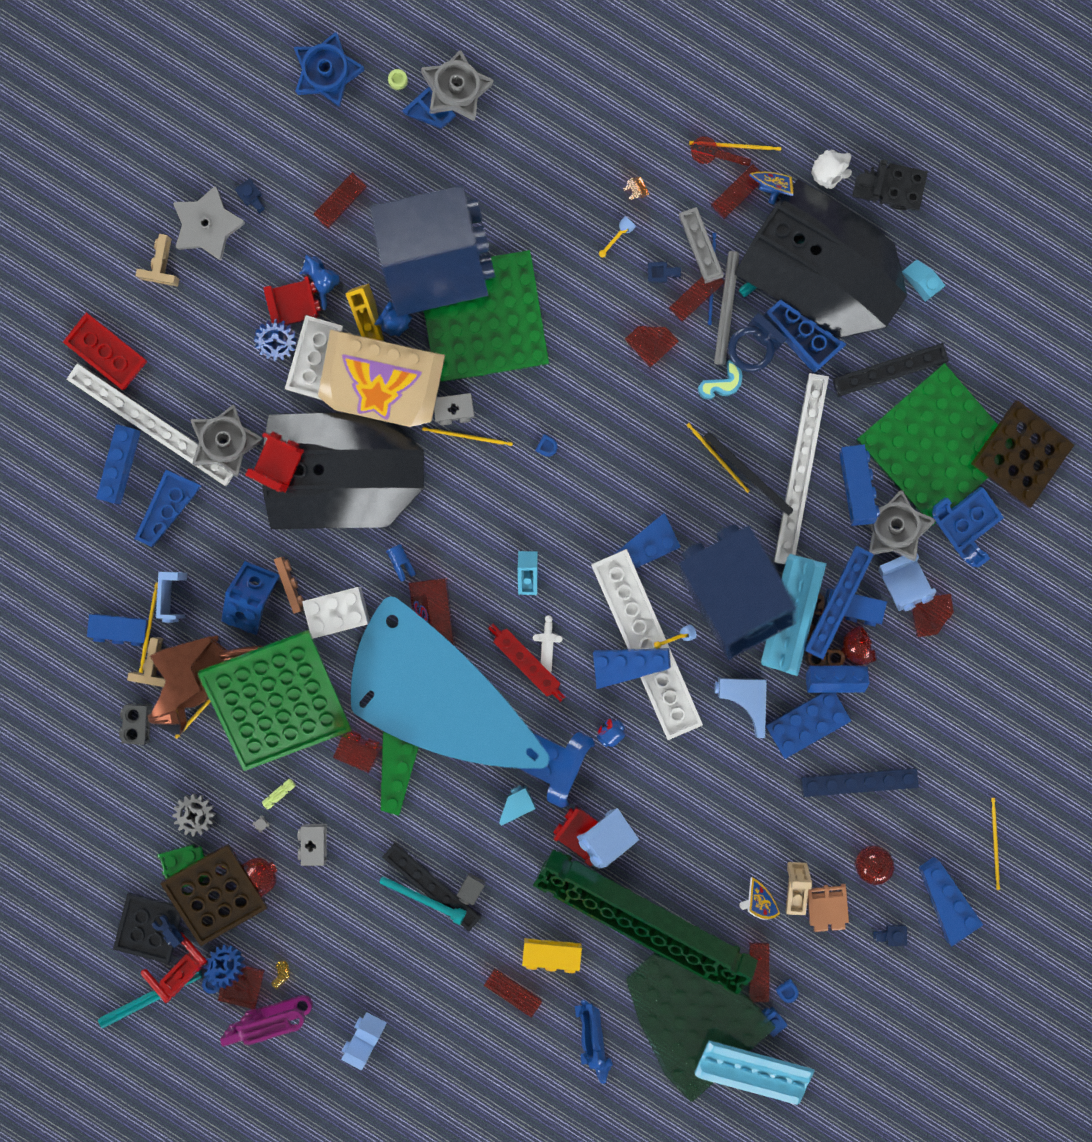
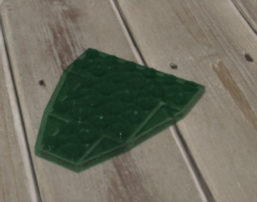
M655 952L626 977L638 1020L665 1076L691 1103L714 1083L700 1079L695 1075V1070L709 1040L750 1051L775 1029V1024L746 995L742 993L735 994L725 989L719 983L714 984Z

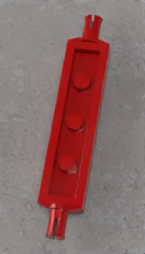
M493 623L491 626L496 631L491 627L488 628L496 636L493 643L546 697L553 694L561 702L562 699L558 694L563 699L566 696L558 690L560 682L508 629L500 631Z

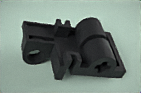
M881 160L876 176L863 173L856 177L852 197L870 200L873 203L880 199L879 204H888L889 207L896 210L911 209L918 211L921 206L928 171L892 163L886 168L888 161Z

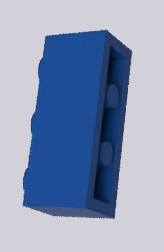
M827 588L824 606H826L834 589ZM854 594L844 615L846 616L845 620L857 623V619L865 621V625L876 627V623L882 624L887 602Z
M89 614L87 637L93 638L94 642H105V639H109L114 644H124V641H128L133 646H143L148 619Z
M809 666L806 673L807 693H865L870 684L868 666Z

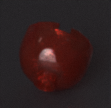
M858 626L847 632L843 639V648H841L845 659L849 658L856 665H866L877 661L875 649L872 650L870 645L872 641L863 627Z
M875 845L867 846L858 853L859 855L855 859V871L864 882L872 885H882L893 876L895 869L894 860L885 849Z
M258 857L242 864L244 869L248 867L246 871L253 885L258 891L261 890L259 893L260 897H263L274 888L277 881L275 873L278 870L273 862L268 863L266 859Z

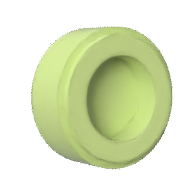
M395 69L390 72L388 82L393 89L402 90L407 86L408 78L403 70Z

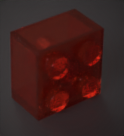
M347 732L342 736L333 758L369 773L374 768L382 747L379 746V742L373 739H368V741L362 739V735L357 732Z

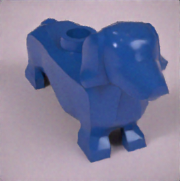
M581 1000L582 1005L575 1006L576 1017H580L582 1021L581 1042L584 1053L581 1054V1065L587 1064L590 1069H595L599 1082L605 1084L613 1063L611 1058L605 1056L600 1010L586 1000Z

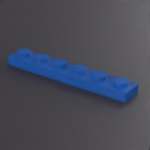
M858 546L854 547L804 651L821 659L824 658L873 558V553Z

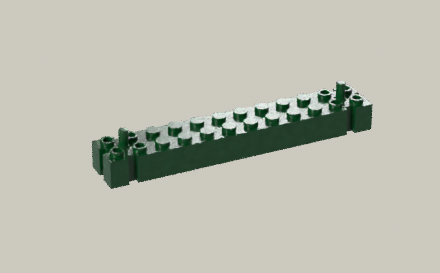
M553 849L540 868L533 884L534 887L545 893L547 891L553 893L554 898L714 985L719 983L727 992L737 996L743 989V986H746L753 979L758 960L747 953L740 954V947L727 944L716 936L703 931L698 926L692 925L681 917L650 902L648 899L620 886L613 880L585 867L580 862H571V855H564Z

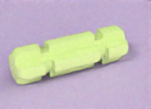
M288 779L270 794V797L262 801L263 806L266 809H270L275 805L274 803H277L288 791H291L296 786L295 783Z

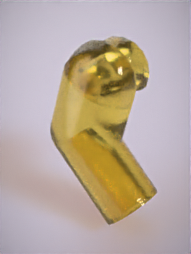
M279 961L276 964L278 976L271 982L275 989H279L290 977L289 964L286 961Z

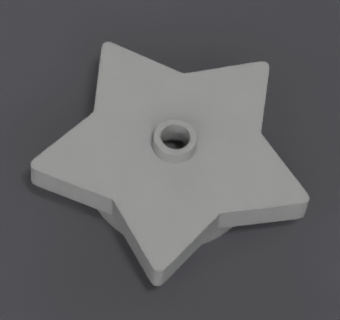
M458 51L450 61L445 62L441 66L422 67L421 69L422 76L433 91L429 113L454 110L473 121L475 120L477 99L493 85V79L477 73L469 65L462 51Z
M214 186L198 201L173 203L182 223L176 248L178 250L202 248L218 260H222L227 239L232 233L242 227L245 222L225 210L217 187Z
M234 405L213 419H191V424L199 440L192 462L193 465L218 464L238 477L244 454L260 444L262 438L241 425ZM222 440L227 441V443L221 444L220 442Z
M900 490L888 504L879 507L880 515L874 524H867L872 531L869 552L880 554L894 551L912 561H916L918 538L935 523V519L915 511L904 492Z

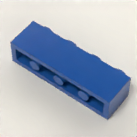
M116 424L96 499L114 504L122 503L141 431Z
M865 445L841 447L839 457L851 526L874 524L880 515L879 506L875 505L874 500L876 498V489L872 487L871 483L873 471L868 466V462H870L869 451H866Z

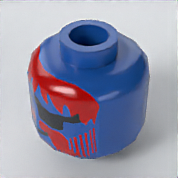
M608 719L598 727L597 738L605 747H614L625 738V726L620 720Z

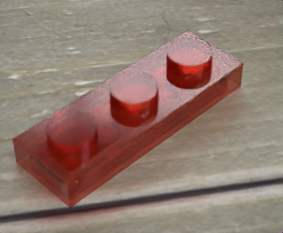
M754 164L711 204L723 219L760 185L759 182L749 176L751 173L761 172Z
M352 172L313 215L325 227L329 228L367 186Z
M701 277L669 307V310L683 322L720 288L724 281L720 278L705 284L703 277Z
M749 943V955L758 960L753 979L749 982V1001L769 1002V943Z
M496 968L493 969L484 983L486 988L531 1018L542 1003V999Z

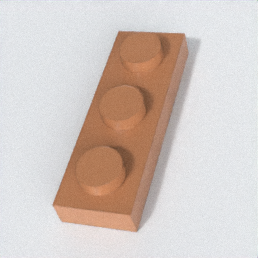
M285 557L274 559L293 613L304 611L302 603L304 600L297 593L298 584L295 577L292 578L290 574L292 568L289 560H285Z

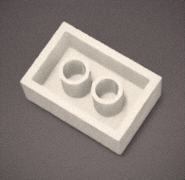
M361 587L302 601L312 638L367 625L370 621Z

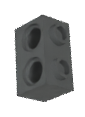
M131 703L124 705L120 713L123 724L119 730V738H122V744L145 745L149 743L151 723H149L147 716L151 714L152 705ZM133 710H137V711H138V713H139L138 719H134V718H133V716H132V711H133ZM131 729L137 731V738L131 736Z

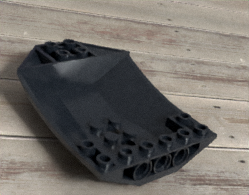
M799 179L793 184V196L784 194L755 235L735 272V275L777 301L782 300L837 339L886 328L907 297L895 244L863 218ZM796 236H803L805 241L802 244H797L794 242V238ZM812 246H820L822 252L819 255H813L810 252Z
M307 413L268 416L265 433L271 434L272 431L282 435V440L288 441L290 439L299 443L298 447L304 450L297 467L299 465L304 467V473L299 476L295 470L286 492H278L262 484L271 530L389 528L424 490V450L398 424L350 413ZM264 438L263 448L267 441V438ZM318 464L324 467L322 475H316L314 471L315 466Z

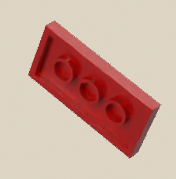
M87 312L63 341L65 345L121 390L127 388L147 363L145 358Z

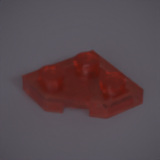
M638 326L624 339L649 368L679 342L666 327Z
M951 594L933 596V600L927 603L919 602L915 604L913 616L916 637L937 635L940 632L942 626L954 613Z
M246 966L240 970L243 972V975L237 976L238 982L234 980L232 981V987L226 985L225 989H220L218 1001L256 1009L265 970Z

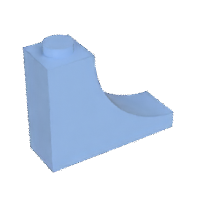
M718 678V682H715V693L718 694V697L740 704L752 719L755 736L757 738H765L767 680Z

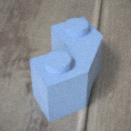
M366 1012L363 1018L359 1017L354 1026L357 1030L350 1042L346 1041L342 1049L344 1055L341 1060L362 1071L375 1044L380 1038L386 1022Z

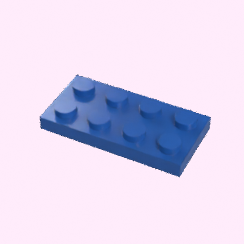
M820 693L767 723L765 726L783 758L786 759L851 722V719L836 693Z

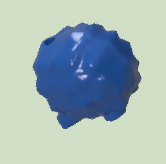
M389 301L382 314L376 320L375 325H379L382 331L388 333L389 336H401L409 328L412 317L409 314L397 317L394 305Z

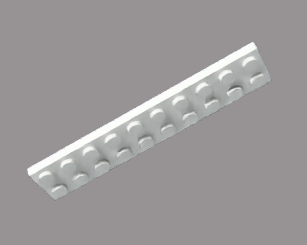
M627 549L591 564L627 648L656 649L654 648V643L657 641L662 642L666 639ZM668 643L662 645L661 648H669ZM670 648V669L640 677L667 740L703 725Z

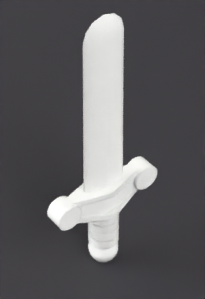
M547 615L545 617L544 633L535 634L533 640L542 641L541 664L552 673L553 642L560 643L563 638L552 633V617Z

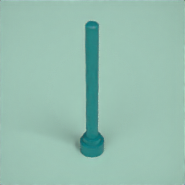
M381 877L379 881L380 884L450 916V919L458 925H461L467 911L461 908L452 909L386 877Z

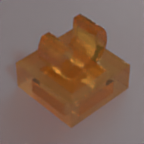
M632 177L627 181L628 185L623 189L624 191H629L630 189L632 191V195L628 197V200L644 198L649 194L641 177Z

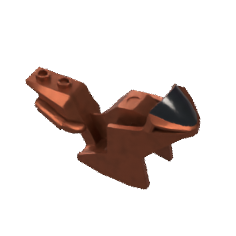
M218 635L163 649L152 654L150 657L164 677L165 685L152 713L147 716L149 723L169 733L181 735L187 725L185 708L196 707L209 699L198 676V671L259 649L262 646L227 650L217 642Z

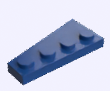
M165 470L134 539L154 547L202 485L169 470Z
M663 513L614 554L627 549L636 569L681 546L665 513Z
M669 648L595 650L593 652L597 689L671 668Z

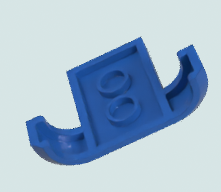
M979 487L952 509L950 508L952 503L947 497L939 501L932 509V516L960 557L972 567H980L990 559L988 554L982 551L974 541L1004 518L983 487Z
M577 732L565 748L533 733L547 752L549 762L544 768L519 769L550 784L547 792L548 802L560 808L567 807L570 804L567 802L569 792L586 753L591 747L595 746L594 739L582 732ZM528 748L526 750L527 755L533 761L539 757L533 749Z

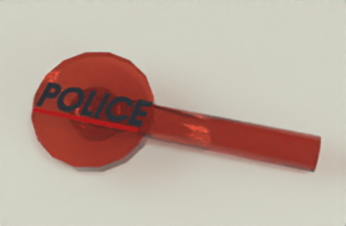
M707 136L697 138L691 145V155L700 164L710 163L715 157L748 167L751 163L749 158L717 150L715 141Z

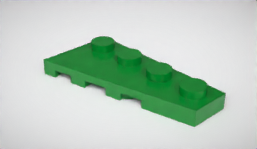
M384 731L381 811L399 816L419 747Z

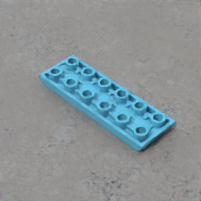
M789 554L787 557L782 582L797 605V620L795 625L766 640L761 660L762 665L798 676L826 563Z
M710 1040L695 1070V1075L700 1079L796 1105L801 1102L807 1085L814 1074V1069Z

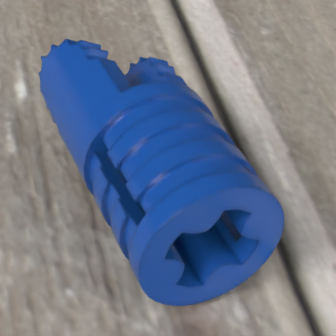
M402 544L386 551L401 582L405 580V574L400 566L404 564L411 577L416 575L402 548Z

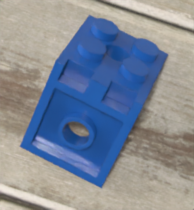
M245 561L226 591L221 621L257 635L260 630L264 605L277 585L280 575ZM255 581L259 584L252 585L250 582Z

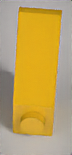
M369 283L352 288L345 294L360 335L384 341L381 327L375 325L379 316Z

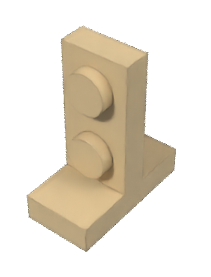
M159 234L158 239L155 240L154 249L156 253L155 258L153 257L151 260L152 271L137 269L136 277L140 280L178 287L179 279L174 275L165 274L171 245V238L169 236Z
M150 638L147 646V659H145L143 664L144 673L130 672L128 673L127 681L164 687L165 679L164 677L156 676L157 667L150 657L152 654L161 651L163 638Z
M788 862L789 882L786 914L806 915L808 889H812L807 863Z

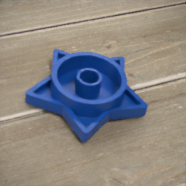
M337 32L333 33L323 43L313 47H294L302 68L295 90L296 94H322L340 107L346 84L364 72V67L344 54Z

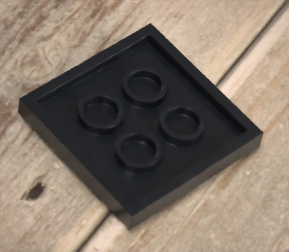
M129 892L125 900L113 950L169 964L174 947L166 943L162 934L163 931L155 930L152 923L156 921L159 925H163L160 917L165 915L169 923L179 930L182 917L172 903Z

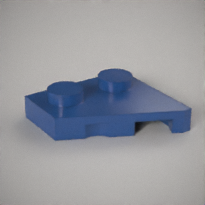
M430 87L402 110L405 115L439 129L444 128L456 117L452 110L429 113L433 92Z

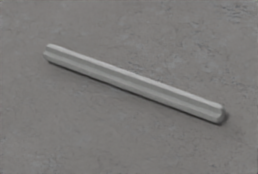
M737 251L728 252L714 359L716 365H725L737 277L735 272L739 262V253Z

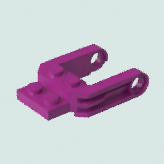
M300 995L246 1011L239 1022L230 1024L229 1028L224 1031L225 1033L220 1038L221 1045L223 1047L239 1041H243L244 1045H251L299 1030L304 1023L305 1016L310 1013L313 1002L310 997ZM305 1001L308 1005L307 1010L301 1011L297 1006L298 1002ZM300 1019V1022L296 1025L290 1023L291 1020Z

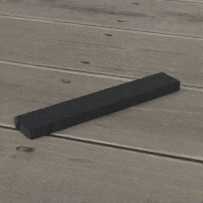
M941 343L835 377L832 381L837 396L840 397L948 362L949 360L944 344Z
M710 432L704 436V439L783 513L788 517L793 513L794 509Z
M396 842L382 856L384 860L430 899L452 909L461 908L467 911L461 923L467 931L470 932L482 916L470 905L462 903L456 893Z

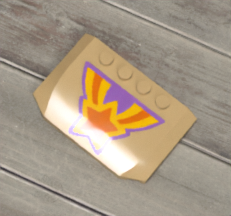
M330 329L318 397L334 410L408 427L428 423L433 418L445 355Z

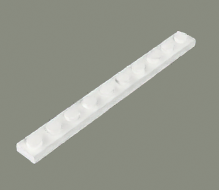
M76 364L67 378L68 381L190 463L193 462L198 447L196 442L81 365ZM218 464L196 466L224 486H227L234 476Z
M812 373L808 375L785 502L794 510L789 517L785 513L782 514L774 557L775 563L786 564L789 554L796 555L829 379L828 376Z

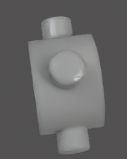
M260 816L256 822H253V825L259 830V833H262L266 827L270 826V823L267 822L264 816Z

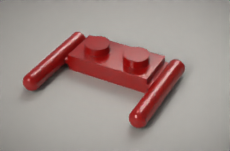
M182 932L180 933L185 939L181 944L189 953L159 983L147 969L141 971V976L165 1003H168L201 969V966L207 962L204 956Z

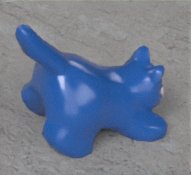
M306 255V260H304L299 274L311 276L314 286L319 291L322 310H326V294L339 285V275L333 270L325 269L323 262L316 256Z

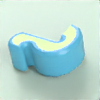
M728 360V379L703 380L698 387V394L703 399L714 398L715 394L713 392L721 396L735 394L742 382L741 369L736 367L731 360Z

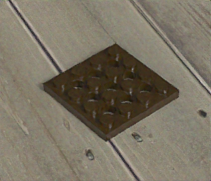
M1015 400L971 465L1024 506L1031 508L1072 450L1074 444L1020 401ZM1021 422L1023 430L1018 433L1016 427ZM1035 433L1037 441L1032 444L1031 436ZM1010 438L1012 446L1007 449L1005 443ZM1049 444L1051 446V452L1048 455H1046L1044 450L1045 447ZM1024 449L1026 457L1021 460L1019 454ZM997 454H999L1001 456V462L996 465L994 462V458ZM1038 460L1040 468L1035 470L1033 465ZM1014 465L1015 473L1010 475L1008 472L1009 467ZM1025 476L1029 478L1027 486H1024L1022 483Z
M229 843L162 880L160 883L200 946L268 908L267 903ZM224 866L227 871L224 874H219L216 871V867ZM202 875H206L209 877L210 881L208 883H202L200 882L199 877ZM233 881L237 887L232 890L228 889L226 883ZM184 885H190L192 886L193 891L190 893H186L183 891L182 887ZM211 891H217L220 894V897L217 899H212L209 896V893ZM243 897L247 902L244 905H239L236 903V899ZM199 900L203 903V907L195 908L192 903ZM227 907L230 912L224 915L220 913L219 909ZM205 916H210L213 919V922L211 924H206L203 922L202 918Z

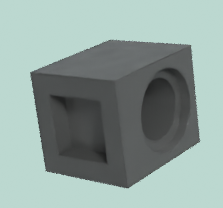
M469 872L457 893V896L460 897L459 900L466 905H469V903L474 905L486 881Z

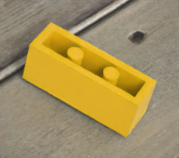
M525 938L522 966H526L527 969L536 970L537 967L545 968L546 971L562 969L566 973H575L580 971L582 943Z

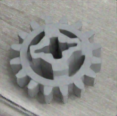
M196 793L192 794L191 798L189 795H186L184 800L180 799L178 801L180 806L173 808L177 811V813L172 815V817L177 818L174 825H180L179 831L185 829V835L191 832L192 836H195L197 831L201 835L204 833V829H210L208 824L214 823V820L211 819V817L216 815V813L211 812L214 805L209 806L210 799L204 801V795H200L198 798ZM185 807V810H186V811H185V814L182 816V811H183V808ZM191 813H197V816L192 817ZM204 814H206V819H205V822L203 823V819H202V818H203Z

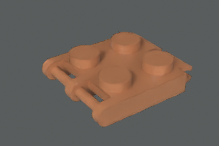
M841 884V886L833 887L824 885L821 888L808 889L809 924L814 927V931H828V924H831L832 931L845 930V923H849L846 885Z

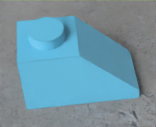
M915 260L902 271V274L925 302L946 286L931 268L919 260Z
M518 551V595H537L538 552Z
M518 785L510 790L511 793L508 795L499 823L501 826L536 809V805L526 786L521 787V785Z

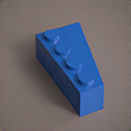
M779 300L763 315L766 320L787 338L785 342L813 373L818 371L846 345V343L817 326L812 320L802 316L800 312L782 300Z
M933 857L918 867L938 917V922L944 933V938L951 947L983 926L981 920L938 859Z

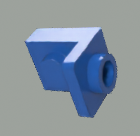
M773 1006L770 1009L768 1007L763 1009L759 1014V1022L772 1037L788 1026Z

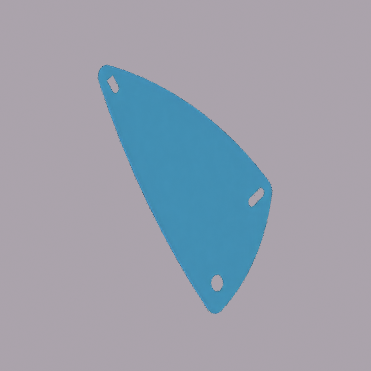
M391 596L382 601L364 631L354 662L351 681V709L354 714L405 742L451 758L500 767H546L549 762V756L515 710L484 675L444 636L399 599ZM389 615H395L398 618L399 623L397 627L390 628L387 626L386 619ZM368 691H373L374 697L366 707L361 708L359 705L360 701ZM528 748L533 749L539 755L535 761L527 755L526 750Z

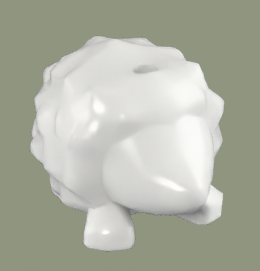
M826 150L824 154L819 155L818 159L814 162L811 172L814 181L825 188L832 189L842 178L850 177L852 171L846 168L849 166L851 154Z

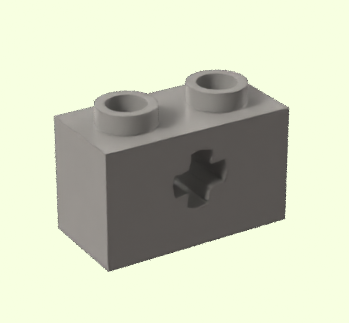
M472 394L437 397L434 408L436 422L441 425H450L455 420H459L460 423L471 422V418H475ZM454 405H456V408H459L455 415L449 412Z
M303 824L301 829H298V841H301V848L298 849V860H301V866H324L327 862V824ZM310 841H312L313 844H316L314 848H312L311 845H308Z

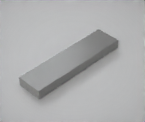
M697 207L679 213L680 221L705 284L724 277Z

